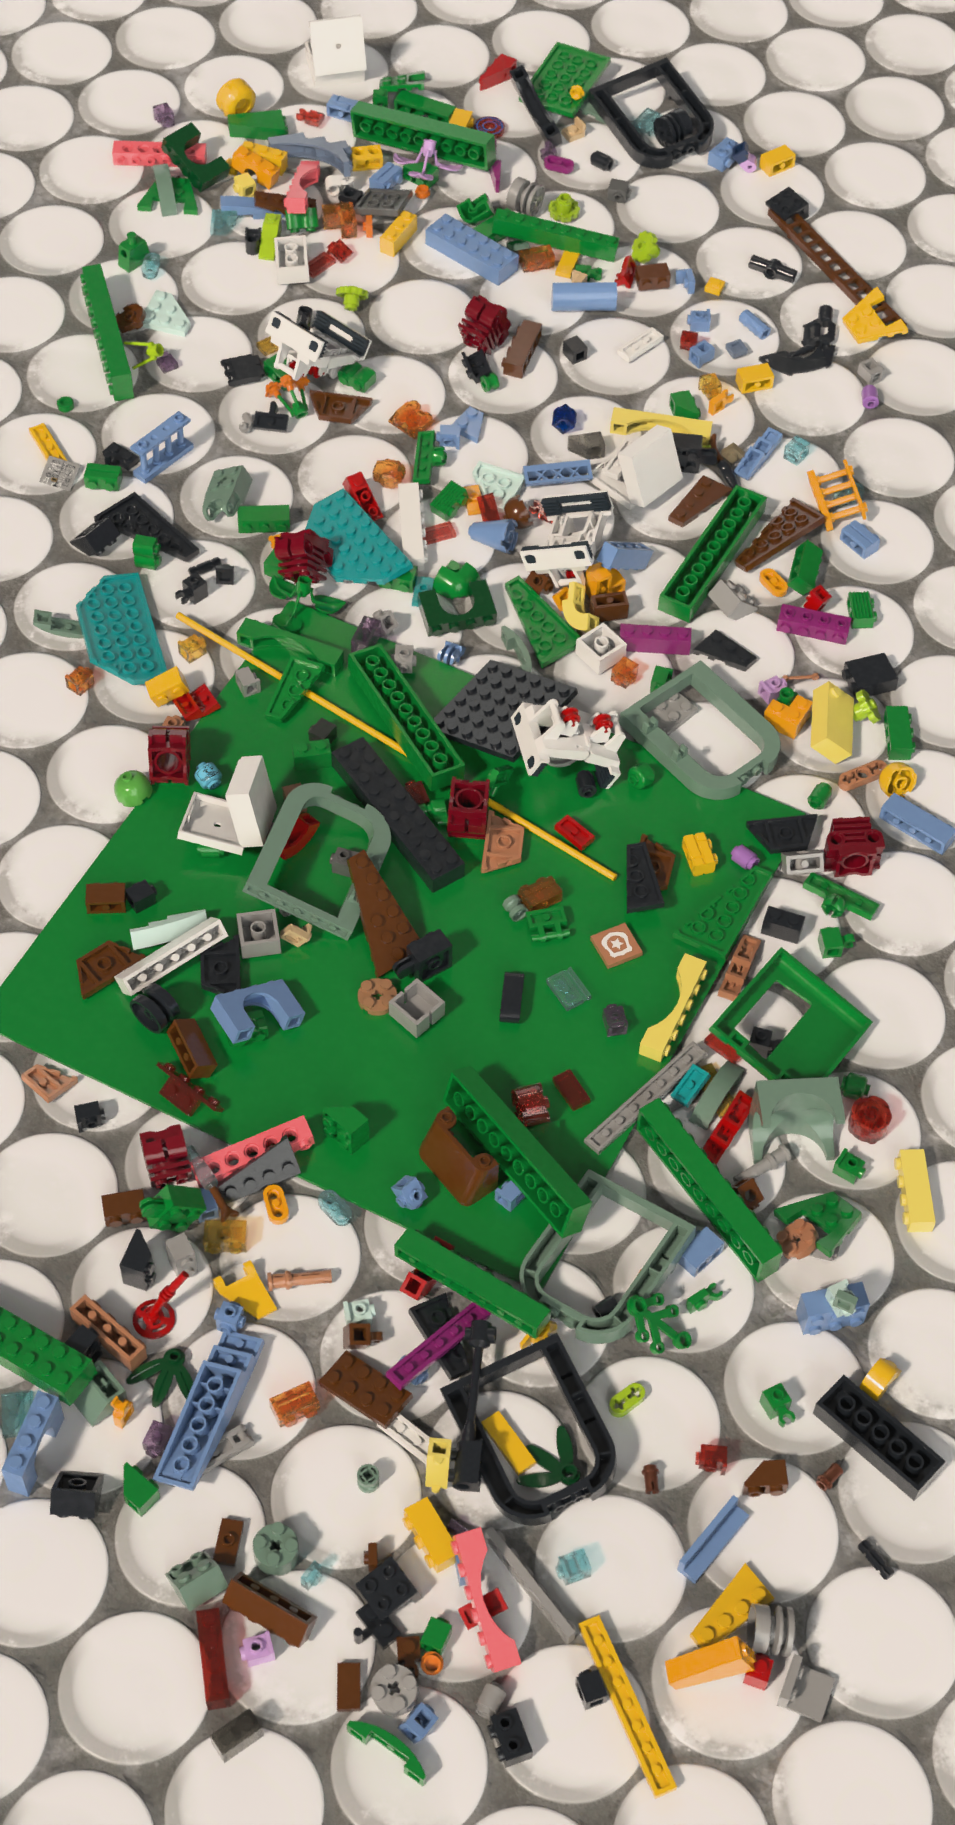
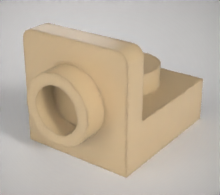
M575 117L574 125L562 129L561 134L569 143L585 137V122L579 117Z
M577 270L572 271L571 283L587 282V274Z
M308 923L300 928L290 924L280 931L279 937L296 947H300L310 940L312 925Z

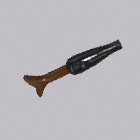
M714 433L708 445L717 450L718 471L728 485L734 489L738 485L730 463L721 456L716 445V433Z

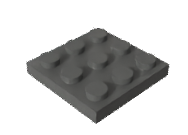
M368 188L353 208L354 214H360V216L397 217L412 198L413 192L412 190Z

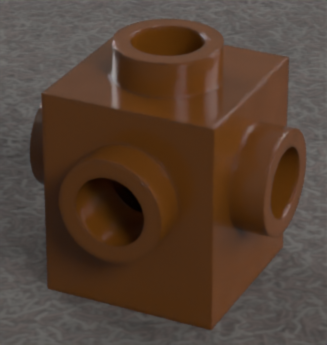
M531 571L525 581L538 595H548L555 586L549 573L537 574L535 571Z

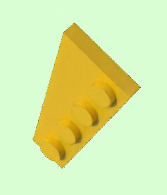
M745 1563L691 1632L690 1637L699 1649L723 1641L748 1621L751 1604L769 1605L775 1598Z

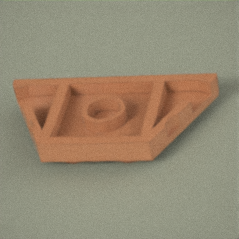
M489 810L481 873L521 862L524 827L512 823L511 820L505 817L502 819L496 816L492 810Z

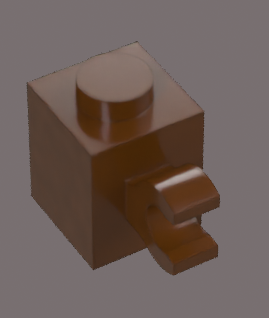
M349 1323L343 1327V1349H365L371 1343L383 1341V1332H370V1324Z

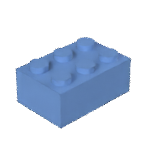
M863 1282L848 1284V1290H851L858 1297L855 1307L856 1312L850 1316L843 1315L837 1318L825 1297L827 1289L802 1293L796 1309V1315L803 1335H817L825 1330L837 1331L845 1326L857 1327L864 1323L870 1303Z

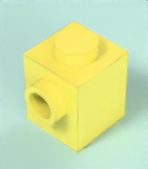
M246 172L234 177L233 189L235 193L243 197H253L254 192L257 191L256 182L249 173Z

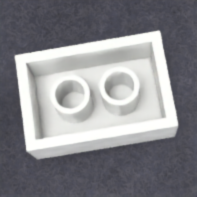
M306 235L275 237L278 285L310 282Z

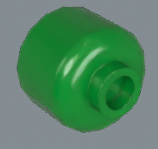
M639 763L629 769L627 775L628 782L635 789H643L654 782L655 771L647 763Z
M850 1072L847 1076L844 1075L840 1090L843 1091L844 1097L860 1101L863 1096H868L871 1085L867 1084L868 1079L866 1076Z

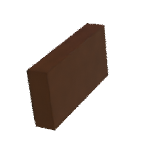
M337 1663V1712L360 1711V1663Z

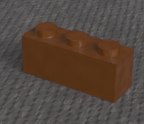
M195 1018L175 1019L167 1030V1034L189 1079L209 1078L218 1064Z

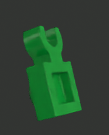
M576 264L575 270L587 274V281H590V278L601 281L602 268L591 269L592 266Z

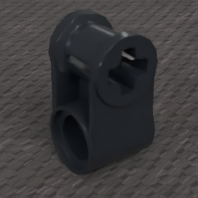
M245 227L246 253L249 255H257L259 253L262 234L261 227L258 229Z

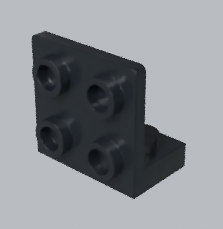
M787 187L765 202V205L783 221L797 213L804 220L809 217V203L790 187Z
M392 1556L356 1583V1587L381 1621L389 1617L410 1599L414 1603L422 1599L419 1592Z

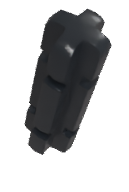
M216 557L211 561L208 560L197 566L190 567L188 572L189 575L195 572L202 574L216 568L217 565H222L220 558Z
M868 1539L863 1540L858 1545L861 1553L866 1554L867 1560L877 1571H880L879 1574L884 1580L892 1577L894 1570L891 1566L886 1565V1560L875 1548H872L873 1545Z

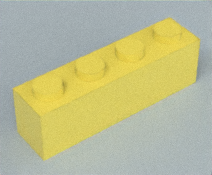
M924 1149L899 1150L897 1158L894 1159V1167L899 1173V1176H897V1186L901 1188L902 1193L900 1194V1205L904 1206L903 1224L907 1226V1232H932L936 1221Z

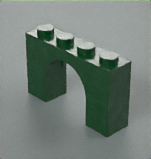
M190 122L164 137L161 148L171 158L174 165L178 166L182 174L191 181L193 187L197 188L201 193L228 177L231 167L222 156L203 165L196 164L187 158L184 151L199 143L201 132Z
M486 579L469 582L468 594L473 607L470 611L461 615H453L443 610L435 589L418 592L417 602L428 637L495 624L497 611Z

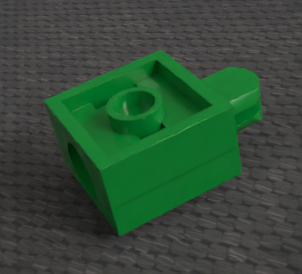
M168 1184L155 1197H147L139 1203L142 1217H147L150 1229H159L161 1231L184 1232L207 1210L200 1188Z

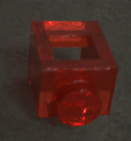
M701 1444L700 1451L695 1452V1465H699V1469H704L706 1472L720 1471V1475H725L728 1446Z

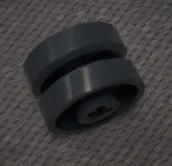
M150 983L142 991V994H138L129 1003L138 1021L155 1034H160L168 1026V1022H173L181 1014L174 998L156 983Z

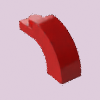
M308 813L299 814L280 857L286 860L297 854L313 837L320 822Z
M437 1236L433 1239L448 1250L455 1248V1246ZM415 1268L413 1271H409L399 1291L418 1301L430 1292L437 1280Z

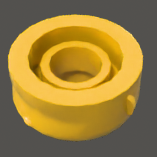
M235 78L226 82L220 88L216 97L217 106L224 112L225 116L250 113L256 100L252 87L241 78Z

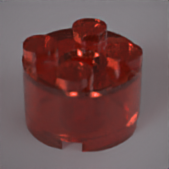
M540 1082L511 1091L512 1104L516 1107L517 1111L515 1115L524 1126L531 1127L550 1122V1116L546 1109L550 1107L548 1097L543 1096V1088Z
M877 1096L857 1099L852 1106L848 1120L849 1133L858 1140L869 1144H876L877 1141L883 1139L888 1132L892 1119L888 1103Z

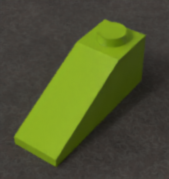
M265 214L259 259L275 260L274 238L281 235V214Z

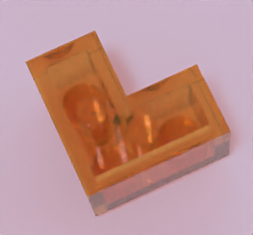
M353 202L321 205L324 230L340 228L342 239L357 237V221Z

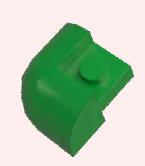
M486 193L474 201L468 198L456 206L460 217L469 225H479L496 214Z
M451 560L446 567L442 566L439 569L433 582V589L454 600V597L465 596L467 598L469 596V582L481 580L480 575L469 563L466 562L462 565Z

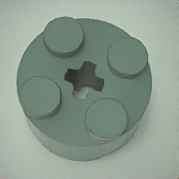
M275 1522L263 1527L253 1539L255 1563L260 1571L267 1575L283 1576L291 1572L297 1564L299 1557L297 1536L291 1528L283 1525L281 1522Z

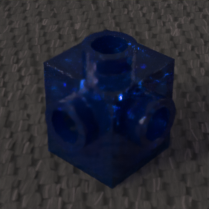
M566 403L561 407H557L553 411L552 426L560 433L565 434L575 428L577 413Z

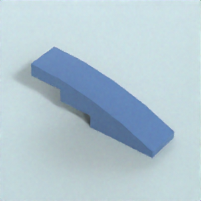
M220 196L221 211L237 210V215H253V220L264 219L266 213L281 214V218H284L283 213L278 210L273 212L254 206L253 197Z
M768 427L763 436H759L753 447H749L733 471L734 474L748 481L774 451L783 438V434Z

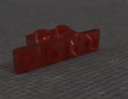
M169 1062L157 1063L156 1066L170 1076L159 1094L183 1113L191 1117L201 1102L205 1103L212 1110L222 1113L224 1109L219 1105L220 1101L213 1096L208 1097L204 1094L206 1091L196 1084L194 1086L190 1083L191 1079L187 1075L176 1072V1067Z

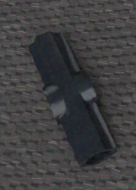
M752 255L748 266L753 270L762 272L770 280L778 278L793 284L797 276V270L782 265L781 261L775 258L767 260Z

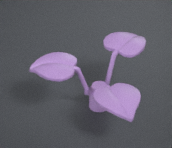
M424 139L423 147H421L416 160L401 157L396 152L393 156V160L396 163L405 165L419 163L418 161L423 153L425 160L422 173L409 171L408 175L429 181L434 180V176L425 174L428 157H432L433 154L435 165L441 169L459 171L463 167V164L447 165L439 163L437 160V150H435L436 141L431 139Z

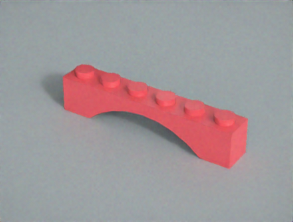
M301 161L300 165L297 166V173L294 174L292 185L289 186L287 197L284 198V207H287V213L306 214L308 195L305 189L319 181L321 176L320 161Z
M481 1527L452 1536L451 1548L454 1555L458 1554L460 1561L457 1564L458 1572L461 1578H465L467 1585L464 1587L467 1600H471L473 1609L470 1610L474 1623L478 1622L480 1632H477L480 1645H484L487 1655H484L487 1669L491 1668L492 1672H498L520 1665L521 1660L515 1641L495 1624L483 1600L481 1571L488 1549Z

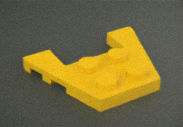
M878 287L874 288L842 318L843 324L858 344L879 340L878 338L883 336L893 337L897 333H908V328L901 319L885 326L872 308V306L885 300Z

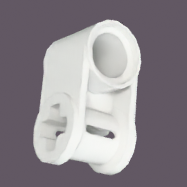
M327 176L325 178L327 194L329 196H338L340 191L346 186L354 188V176Z

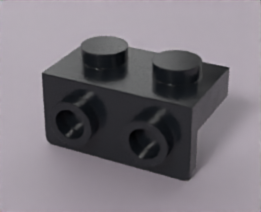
M483 349L469 356L464 351L461 353L463 356L461 361L464 367L468 369L466 374L470 380L473 378L476 384L480 382L481 376H489L490 373H493Z

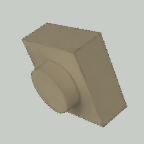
M733 442L721 450V455L733 464L744 457L745 451Z

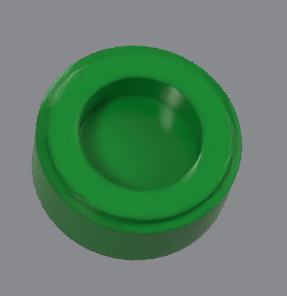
M67 396L59 398L57 400L58 410L61 412L72 411L74 408L73 399Z

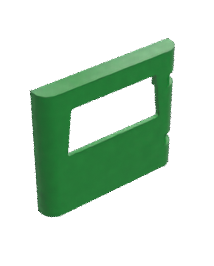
M781 947L714 1022L709 1031L724 1044H729L737 1051L736 1054L768 1080L828 1077L873 1022ZM778 982L810 1004V1008L768 1058L765 1059L735 1027L773 983Z

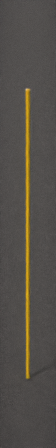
M180 612L176 614L178 620L276 679H281L283 674L184 614ZM310 690L306 692V697L406 756L400 745L394 740ZM489 798V807L612 881L617 878L616 873Z

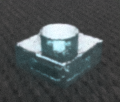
M315 1560L300 1578L302 1587L309 1591L312 1586L318 1585L323 1577L322 1565Z

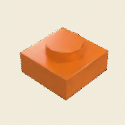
M366 215V222H363V231H366V238H373L372 215Z

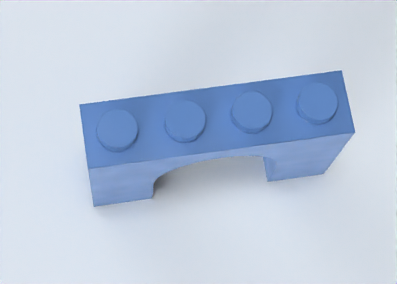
M283 979L272 980L244 989H236L228 993H220L215 996L210 1008L233 1044L250 1040L255 1029V1025L244 1010L246 1006H260L270 1011L283 1031L299 1027L305 1015L304 1010Z
M38 1390L1 1469L9 1491L29 1497L38 1478L35 1470V1458L44 1434L56 1438L64 1421L59 1397Z

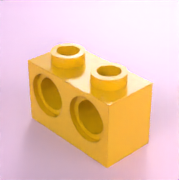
M380 145L351 147L352 154L350 155L353 172L375 170L383 166V155Z

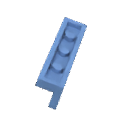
M590 459L523 466L522 469L526 487L593 479Z
M735 1495L730 1498L679 1561L677 1570L694 1584L697 1583L749 1518V1514L737 1506L739 1499Z

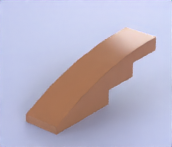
M743 934L717 996L731 1001L736 999L743 988L762 940Z

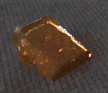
M412 400L410 402L407 401L396 410L388 422L413 439H417L418 432L426 431L436 420L433 419L429 412L421 411V405L417 401Z

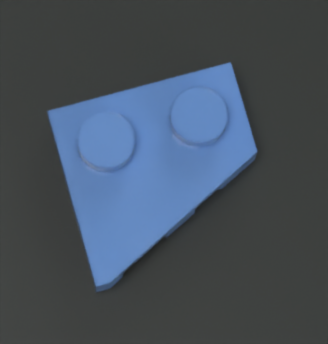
M470 406L451 425H460V435L478 443L484 413Z

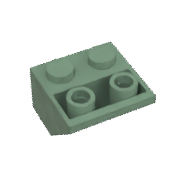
M101 1360L94 1363L98 1373L73 1403L92 1427L113 1413L114 1408L110 1403L115 1396H118L122 1402L124 1399H127L126 1390Z
M205 1550L194 1553L189 1560L173 1566L165 1574L181 1602L189 1611H192L228 1588V1583L219 1565Z

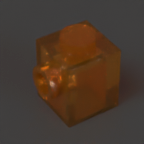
M624 656L612 668L611 681L626 689L629 684L635 682L638 676L639 664Z

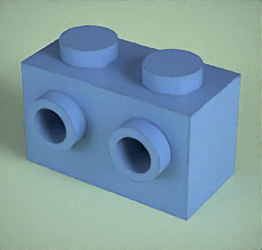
M726 137L709 151L707 164L723 172L735 162L732 157V148L739 143Z

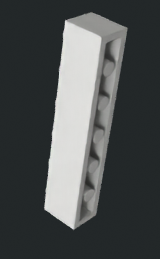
M418 482L398 484L402 550L413 566H418V571L425 570L424 563H428L427 553H424V550H427L426 540H423V537H426L425 527H422V525H425L424 514H421V512H424L423 502H420V500H423L422 489H419Z
M210 917L117 974L114 978L122 993L132 996L150 983L155 982L226 938L228 934L220 919Z

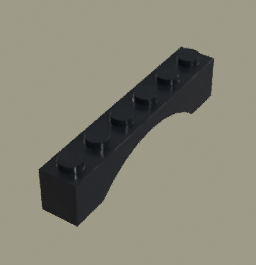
M521 65L509 71L511 82L548 149L562 144L561 132L543 107L524 66Z

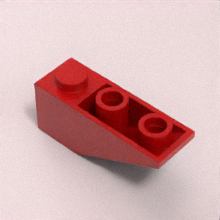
M500 54L493 64L487 68L486 72L480 76V91L510 80L509 71L517 68V59Z
M362 471L346 477L342 483L346 492L373 521L383 518L382 512Z

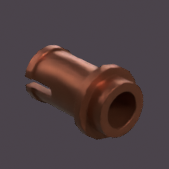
M832 1463L823 1475L817 1477L816 1483L818 1487L824 1491L831 1489L833 1482L843 1474V1469L837 1463Z
M653 1464L643 1466L642 1474L645 1478V1493L651 1494V1491L652 1494L659 1493L657 1478L659 1469Z

